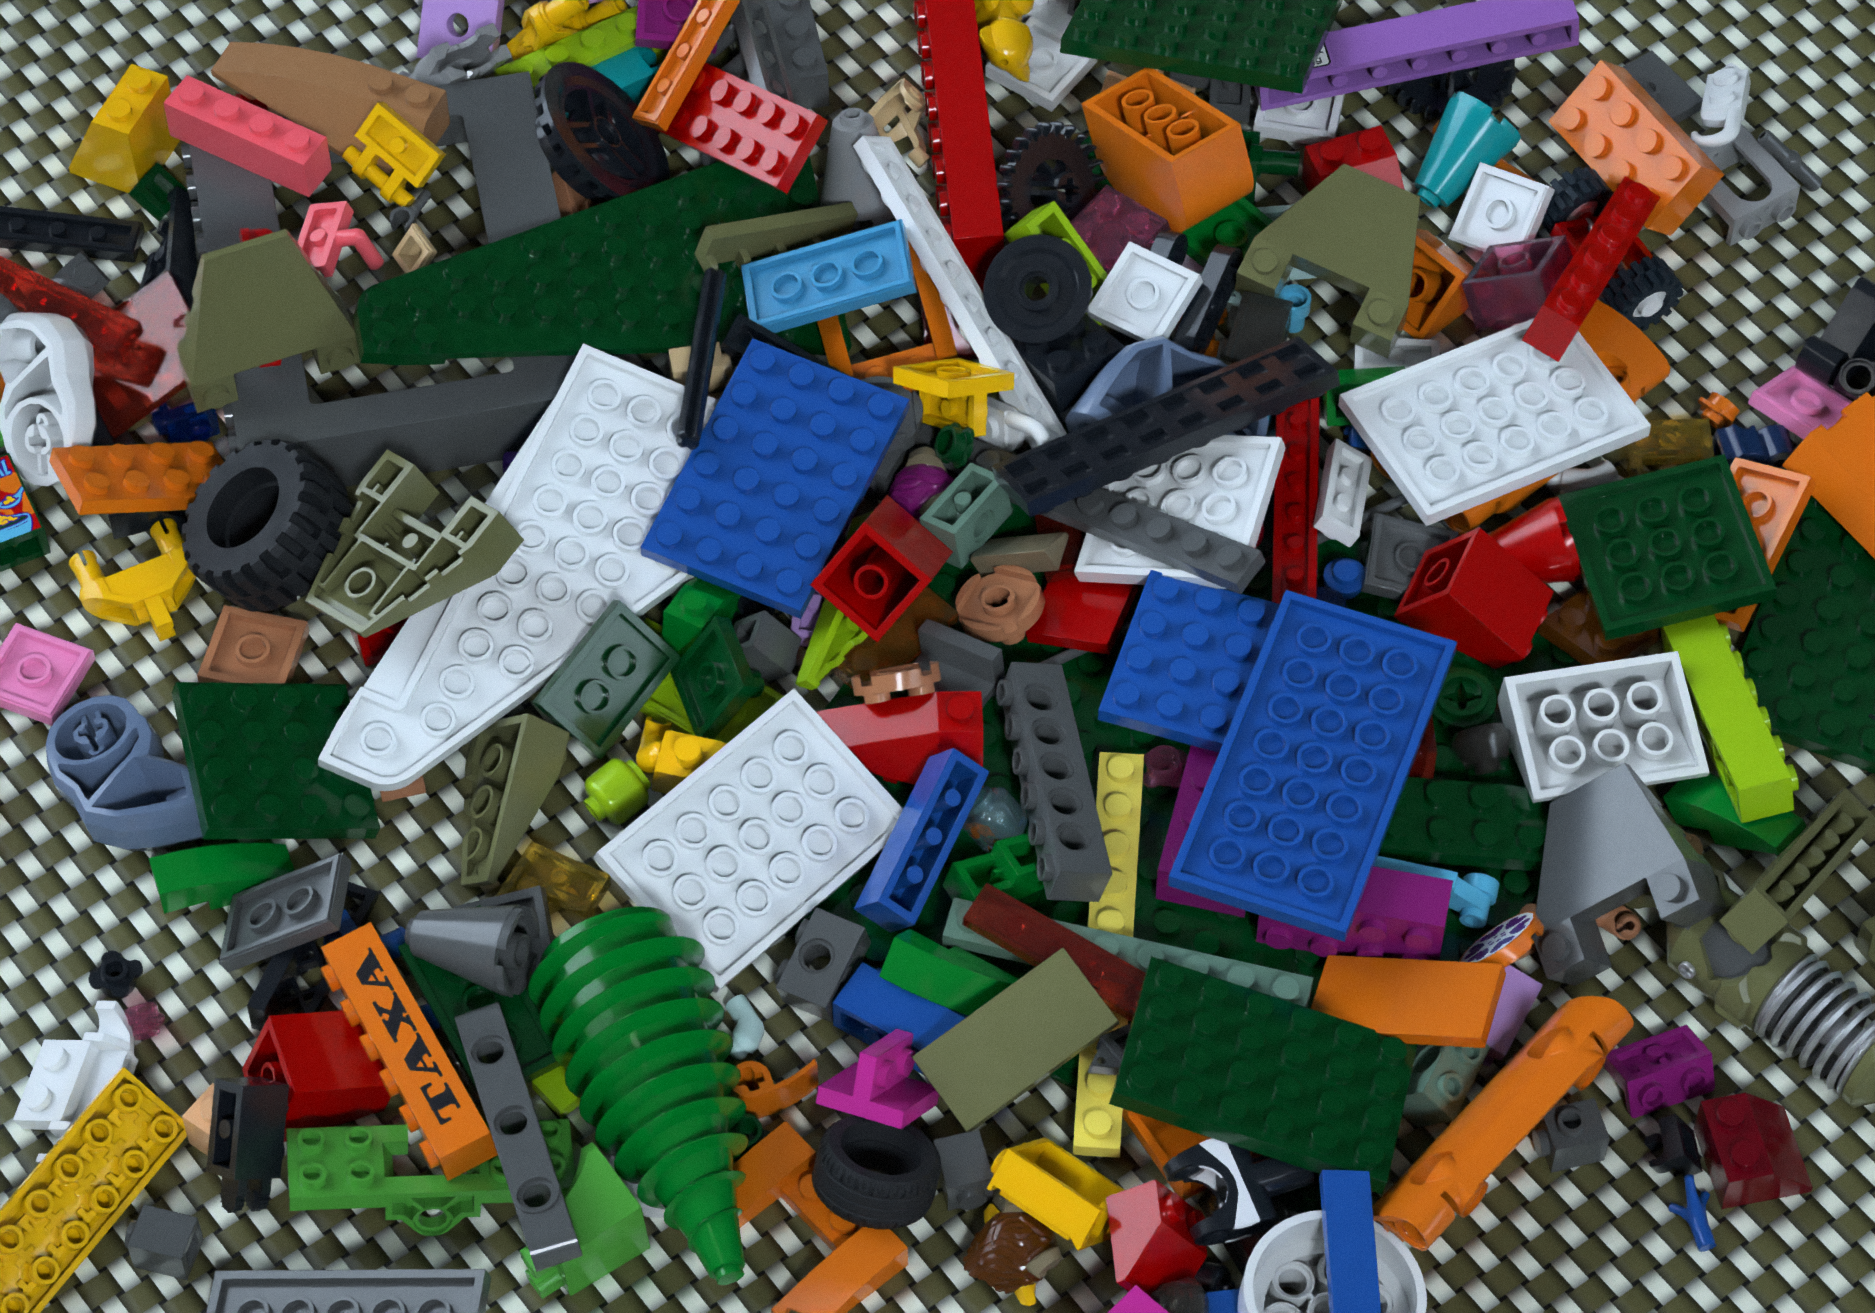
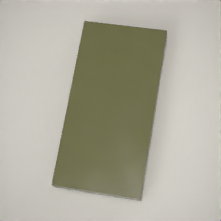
M1061 948L912 1056V1058L966 1132H970L1082 1052L1101 1036L1119 1025V1021L1066 950Z

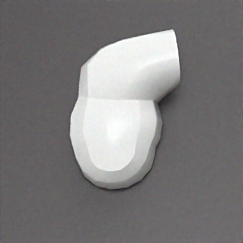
M16 312L9 314L0 324V373L5 383L0 403V431L6 451L10 454L21 477L33 485H58L61 482L49 462L52 449L76 445L92 446L96 431V401L93 391L95 371L93 345L83 329L70 318L53 313Z

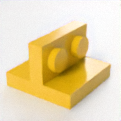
M962 358L893 366V384L919 391L923 404V423L943 428L956 422L961 425L962 429L966 427L972 428L975 434L974 437L986 436L987 393L1014 390V373Z

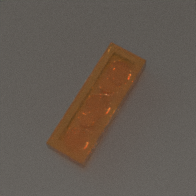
M926 587L878 642L867 636L862 643L849 651L844 656L845 660L838 667L834 668V675L853 689L851 677L855 675H860L862 683L871 680L870 671L909 664L921 654L918 629L928 618L951 628L958 622V612Z

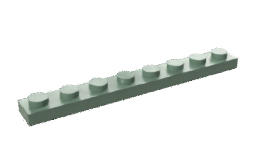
M955 897L942 939V945L958 946L967 951L1038 966L1058 950L1064 948L1085 977L1141 989L1151 956L1304 1007L1308 1005L1313 984V977Z

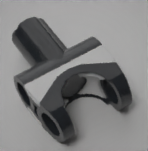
M1213 1138L1179 1153L1163 1166V1171L1169 1182L1183 1180L1184 1183L1196 1182L1203 1184L1212 1191L1217 1199L1218 1210L1213 1212V1216L1198 1222L1189 1231L1194 1244L1199 1246L1233 1242L1271 1228L1279 1221V1216L1271 1197L1309 1186L1315 1180L1313 1171L1264 1155L1253 1158L1249 1150Z

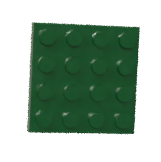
M1725 454L1557 495L1567 518L1566 524L1570 535L1572 534L1580 560L1581 574L1605 641L1777 599L1776 585Z
M175 683L171 693L203 839L376 838L380 825L371 788L318 766V758L337 721L350 703L346 684Z

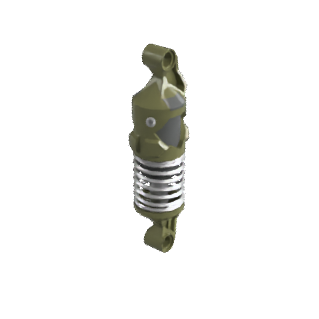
M1713 869L1727 908L1689 927L1666 921L1667 965L1669 969L1715 1003V1012L1736 1029L1746 1027L1750 1031L1755 1032L1759 1037L1771 1034L1772 1047H1779L1786 1043L1784 1048L1786 1058L1794 1057L1801 1052L1798 1058L1800 1068H1807L1814 1064L1812 1069L1814 1079L1822 1078L1828 1074L1826 1079L1828 1090L1837 1088L1838 1097L1842 1098L1851 1108L1874 1104L1875 1020L1863 1029L1868 1015L1875 1011V1003L1871 1004L1869 992L1858 993L1854 981L1844 983L1841 971L1830 972L1827 961H1819L1817 953L1814 954V951L1807 946V937L1789 923L1753 955L1744 946L1734 942L1729 936L1727 929L1719 920L1741 896L1729 888L1722 871ZM1651 891L1624 904L1634 909L1656 907ZM1834 978L1836 980L1835 984L1831 982V980ZM1849 989V996L1843 1001L1842 992ZM1863 999L1862 1009L1849 1018L1855 1003ZM1820 1042L1817 1048L1813 1051L1817 1043Z

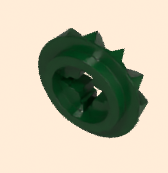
M1451 668L1447 673L1431 718L1441 720L1445 729L1450 725L1460 727L1463 733L1471 726L1481 728L1484 722L1494 715L1497 704L1496 690L1487 677L1475 670ZM1458 689H1461V695H1464L1465 701H1468L1464 710H1461L1457 702L1454 701Z

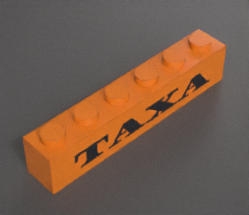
M369 922L322 946L321 949L327 965L320 968L332 992L339 989L342 991L345 1000L339 1003L351 1027L358 1024L361 1025L365 1034L360 1036L359 1040L371 1062L380 1059L385 1068L378 1073L390 1097L399 1094L405 1105L398 1109L410 1133L419 1129L425 1141L418 1145L430 1169L439 1165L445 1178L449 1181L497 1156L498 1153L488 1127L372 923Z

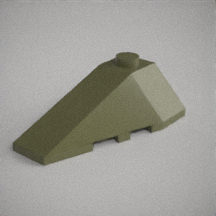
M527 713L499 719L472 739L465 767V778L472 781L471 797L464 801V814L470 816L471 819L470 830L462 841L461 886L474 888L495 884L560 775L561 768L567 758L566 747L570 732Z

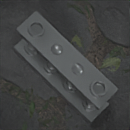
M740 0L731 17L732 22L723 30L717 41L716 54L710 53L705 63L709 64L734 41L739 39L740 53L722 67L721 70L737 77L747 68L749 83L795 103L767 3L761 0ZM705 154L701 156L704 166L719 162Z

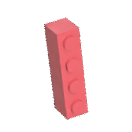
M186 75L164 102L170 136L304 196L310 197L332 170L326 136Z

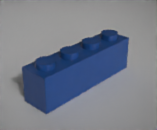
M955 748L928 758L854 910L890 933L915 925L989 774L988 770Z
M863 962L832 1002L833 1026L868 1045H872L895 1029L913 1033L911 1050H914L915 1054L968 1017V1015L952 1011L879 977L882 968L875 969ZM914 1063L913 1070L923 1074L916 1063Z

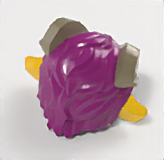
M921 447L909 454L905 467L895 475L888 496L920 522L919 518L949 487L955 478L948 474L942 459L937 457L934 449Z

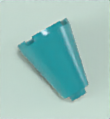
M1460 91L1457 94L1454 93L1449 98L1415 179L1414 185L1419 190L1416 195L1420 196V200L1433 209H1436L1438 205L1448 207L1470 187L1480 162L1494 166L1517 146V143L1522 138L1517 129L1505 118L1500 122L1491 114L1493 109L1477 98Z

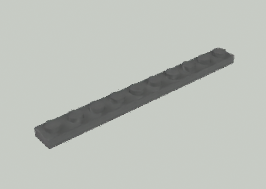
M922 423V428L915 437V444L909 449V454L921 447H929L935 450L936 437L942 428ZM974 439L972 454L962 469L954 468L952 462L944 464L948 474L956 479L970 462L993 472L992 465L1016 455ZM1102 488L1094 490L1093 493L1086 497L1075 498L1058 505L1046 514H1040L1239 594H1242L1265 563L1263 554L1258 549ZM1009 496L1010 503H1013V504H1015V505H1018V504Z

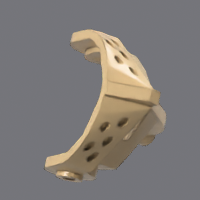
M903 78L884 93L867 113L872 115L880 136L891 137L894 143L909 136L914 149L908 154V157L918 168H921L931 158L926 153L925 142L917 130L922 114L926 109V100L916 87ZM907 105L912 109L909 113L905 110ZM898 116L900 121L887 133L884 127Z

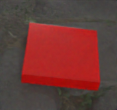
M1059 567V570L1052 572L1043 592L1045 605L1040 618L1026 631L1028 642L1110 655L1137 594L1138 585L1079 582L1074 569Z

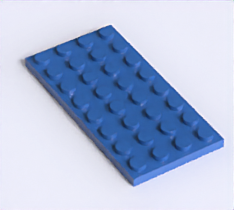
M1286 590L1170 871L1168 886L1345 942L1456 653L1457 641Z

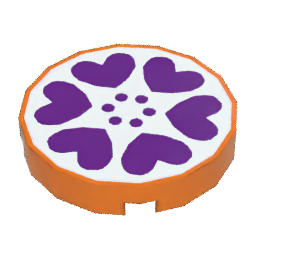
M1527 911L1517 914L1500 923L1475 941L1465 951L1459 962L1503 964L1505 968L1532 948L1531 945L1535 941L1531 936L1534 933L1537 936H1542L1544 924L1535 912Z

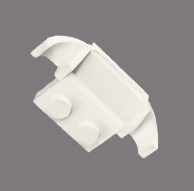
M97 1001L94 1009L99 1017L98 1032H85L82 1040H44L13 1119L22 1129L50 1130L57 1137V1143L122 1067H125L130 1073L134 1074L139 1061L134 1056V1036L128 1018L117 1001ZM38 1154L35 1162L40 1163L47 1154Z

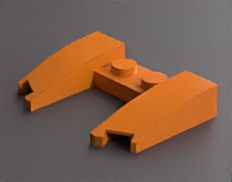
M784 1121L733 1164V1170L742 1171L746 1174L745 1181L736 1188L737 1208L743 1210L741 1215L738 1216L739 1227L741 1228L781 1197L833 1252L792 1288L771 1309V1313H789L791 1310L798 1313H847L908 1266V1247L891 1229H873L853 1224L837 1216L825 1206L820 1198H818L812 1182L816 1151L787 1121Z

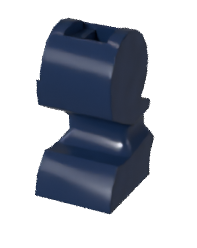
M1732 424L1729 427L1716 429L1708 455L1711 458L1725 454L1729 467L1734 458L1737 457L1785 469L1782 464L1795 449L1790 432L1783 425H1770L1756 430L1755 425L1742 429L1736 424Z

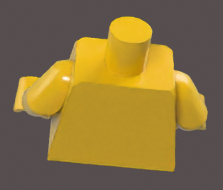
M648 716L644 723L640 739L641 744L636 755V763L642 771L647 773L654 772L652 791L667 794L727 743L670 730L671 722L667 721L666 724L652 721V717Z

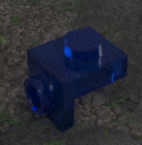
M162 393L153 395L157 411L151 412L150 416L158 437L166 435L169 443L205 441L209 437L221 434L216 409L197 413L194 403L190 402L169 410Z

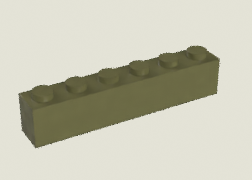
M1844 788L1806 824L1807 827L1774 859L1719 920L1727 929L1731 939L1737 944L1744 946L1752 955L1794 917L1875 824V816L1847 788Z

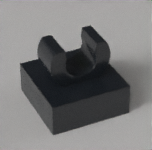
M1676 1114L1658 1119L1661 1134L1654 1133L1644 1139V1143L1652 1152L1664 1148V1151L1659 1158L1650 1160L1649 1166L1657 1173H1666L1675 1168L1683 1176L1703 1172L1694 1130Z

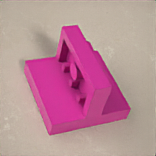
M895 1029L862 1050L859 1054L858 1063L855 1062L819 1085L816 1104L902 1129L936 1106L939 1094L931 1084L908 1078L915 1063L912 1058L915 1055V1051L911 1050L914 1034Z

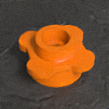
M1712 392L1707 399L1700 397L1697 400L1701 405V418L1715 429L1731 426L1740 412L1730 400L1716 392Z

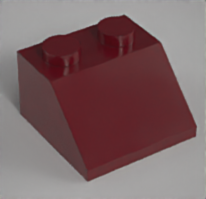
M1746 1092L1700 1101L1693 1129L1721 1210L1812 1191L1813 1187L1784 1106Z

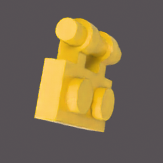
M377 102L354 135L366 145V148L361 152L351 145L345 150L342 158L353 166L352 172L360 179L367 178L381 190L380 196L389 203L395 202L400 207H409L414 203L415 197L405 189L407 181L416 188L424 187L446 154L385 102ZM379 158L383 159L394 169L391 176L377 166Z

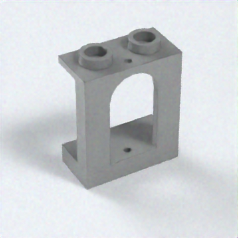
M1742 124L1738 136L1730 143L1718 147L1698 146L1721 171L1743 160L1745 157L1771 187L1770 195L1765 199L1747 201L1735 195L1720 179L1704 199L1729 225L1726 239L1729 247L1743 239H1752L1762 229L1775 222H1783L1793 215L1796 210L1801 186L1758 143Z

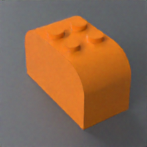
M1145 67L1081 103L1092 144L1097 146V149L1094 150L1097 159L1104 161L1100 167L1110 184L1124 199L1168 229L1182 233L1253 191L1254 177L1240 123L1157 70Z

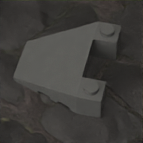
M1623 763L1550 803L1536 914L1544 924V931L1542 936H1537L1536 933L1533 934V940L1535 941L1534 943L1547 979L1576 986L1611 968L1612 965L1595 919L1649 891L1652 893L1660 918L1685 927L1692 926L1727 908L1711 865L1703 855L1698 854L1685 838L1686 834L1678 824L1673 823L1661 809V803L1629 764Z

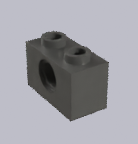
M816 907L810 920L804 919L800 924L795 937V944L797 946L790 960L784 959L776 973L775 984H777L776 989L784 1003L833 1022L832 1002L862 963L870 947L871 940L865 927ZM826 956L831 958L829 964L821 970L809 968L811 962L817 957Z

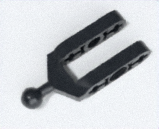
M1162 229L1156 236L1150 251L1182 266L1188 249L1187 236L1180 232ZM1221 243L1213 248L1201 274L1203 283L1185 310L1173 342L1189 351L1205 354L1236 285V273L1243 261L1241 249ZM1121 332L1116 337L1125 347L1139 342Z

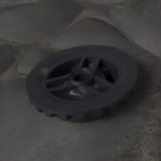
M575 62L558 63L539 78L540 82L535 87L537 98L534 100L535 108L538 112L535 120L537 138L551 166L577 193L592 202L601 204L670 179L668 159L656 131L651 127L640 125L632 118L638 107L637 104L613 81L600 72Z

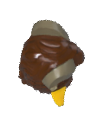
M1007 1199L1001 1212L998 1211L994 1204H989L984 1210L985 1225L981 1231L975 1234L971 1247L967 1250L968 1255L963 1258L965 1262L964 1270L969 1271V1276L986 1281L997 1292L1005 1291V1294L1014 1292L1022 1305H1035L1036 1285L1046 1276L1048 1270L1053 1269L1063 1260L1054 1231Z

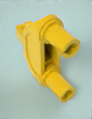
M588 0L540 1L525 10L521 21L524 29L506 45L514 61L628 10L627 4L624 0H603L588 9Z
M171 518L163 519L168 530L166 534L159 521L152 525L150 529V535L155 540L162 554L151 560L105 577L93 551H82L87 562L85 563L86 566H84L78 553L70 558L69 566L81 586L79 599L85 610L98 618L132 626H139L150 622L159 641L176 636L173 620L169 613L178 610L195 582L196 576L188 567L182 547L184 541L176 522Z

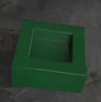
M156 163L128 194L156 220L160 221L170 211L171 203L167 200L168 193L176 186L186 192L188 190L159 163Z

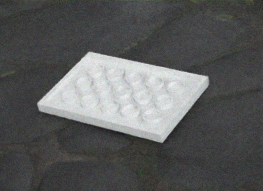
M1533 318L1340 394L1338 406L1425 526H1428L1649 436L1651 424L1579 331L1560 361L1557 362L1522 341L1534 320Z
M793 688L595 854L594 858L637 906L654 907L665 911L672 919L677 936L693 938L702 944L705 949V957L699 968L709 971L714 976L715 986L713 991L717 993L883 851L903 808Z

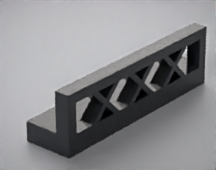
M348 882L346 896L362 901L358 911L349 914L357 928L365 925L376 904L378 892ZM318 939L273 955L247 1004L253 1029L261 1031L269 1016L279 1015L281 1010L296 1004H300L303 1013L320 1011L331 990L324 976L319 985L300 991L296 982L300 973L316 967L320 969L327 963L324 954H320L317 949L316 942ZM311 952H312L313 955H314V957L309 958V956H310V954H311ZM292 988H293V991H294L295 994L289 996V994H290V992H291V990H292ZM311 999V1001H310V1003H309V1005H308V1007H307L305 1001Z

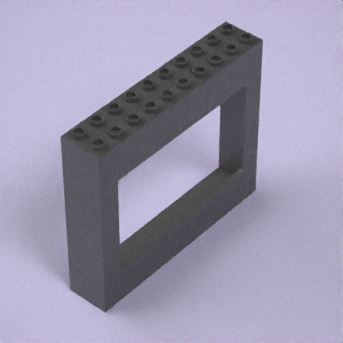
M530 72L435 86L446 90L450 124L436 146L468 142L488 244L561 218L549 161L543 153L536 134L535 120L538 112L535 108V95ZM188 143L181 144L185 169L193 168V170L186 171L190 200L198 199V201L191 202L195 232L203 231L202 233H196L199 261L202 254L240 243V228H267L272 232L280 231L271 180ZM329 150L331 164L346 162L341 156ZM300 353L282 359L281 366L261 368L258 366L234 374L239 400L223 406L226 428H228L230 453L234 450L242 451L245 449L246 444L254 441H261L263 443L265 439L289 440L299 445L335 473L345 487L360 484L387 449L415 464L422 473L500 461L505 452L520 451L557 395L577 355L512 357L514 369L506 373L312 404L309 400L302 354Z

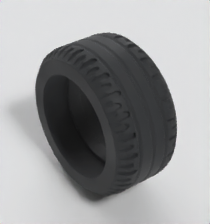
M853 1115L833 1123L823 1134L813 1167L812 1182L818 1198L828 1209L842 1219L867 1228L896 1229L917 1222L930 1209L941 1173V1160L935 1145L914 1126L908 1124L904 1128L898 1129ZM865 1168L875 1169V1170L882 1171V1172L887 1173V1174L876 1173V1172L867 1170V1169H865Z

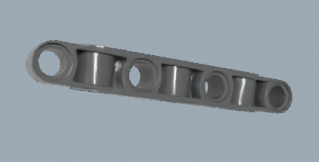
M499 1002L455 1016L454 1019L536 1272L583 1256Z

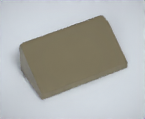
M1066 532L990 539L971 555L970 560L982 577L995 573L993 567L1000 565L1020 566L1028 569L1031 573L1059 570L1069 535Z

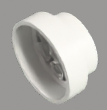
M1322 1210L1304 1212L1287 1218L1275 1225L1259 1240L1249 1257L1238 1295V1313H1330ZM1374 1221L1381 1313H1426V1286L1417 1261L1396 1235L1391 1231L1387 1232L1382 1225ZM1281 1287H1292L1295 1290H1297L1299 1294H1287L1281 1289Z

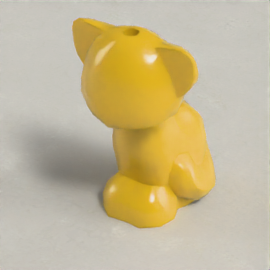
M974 0L979 42L992 65L1000 70L1008 72L1019 81L1028 82L1030 79L1028 61L1033 52V36L1028 26L1022 23V16L1033 9L1034 0Z

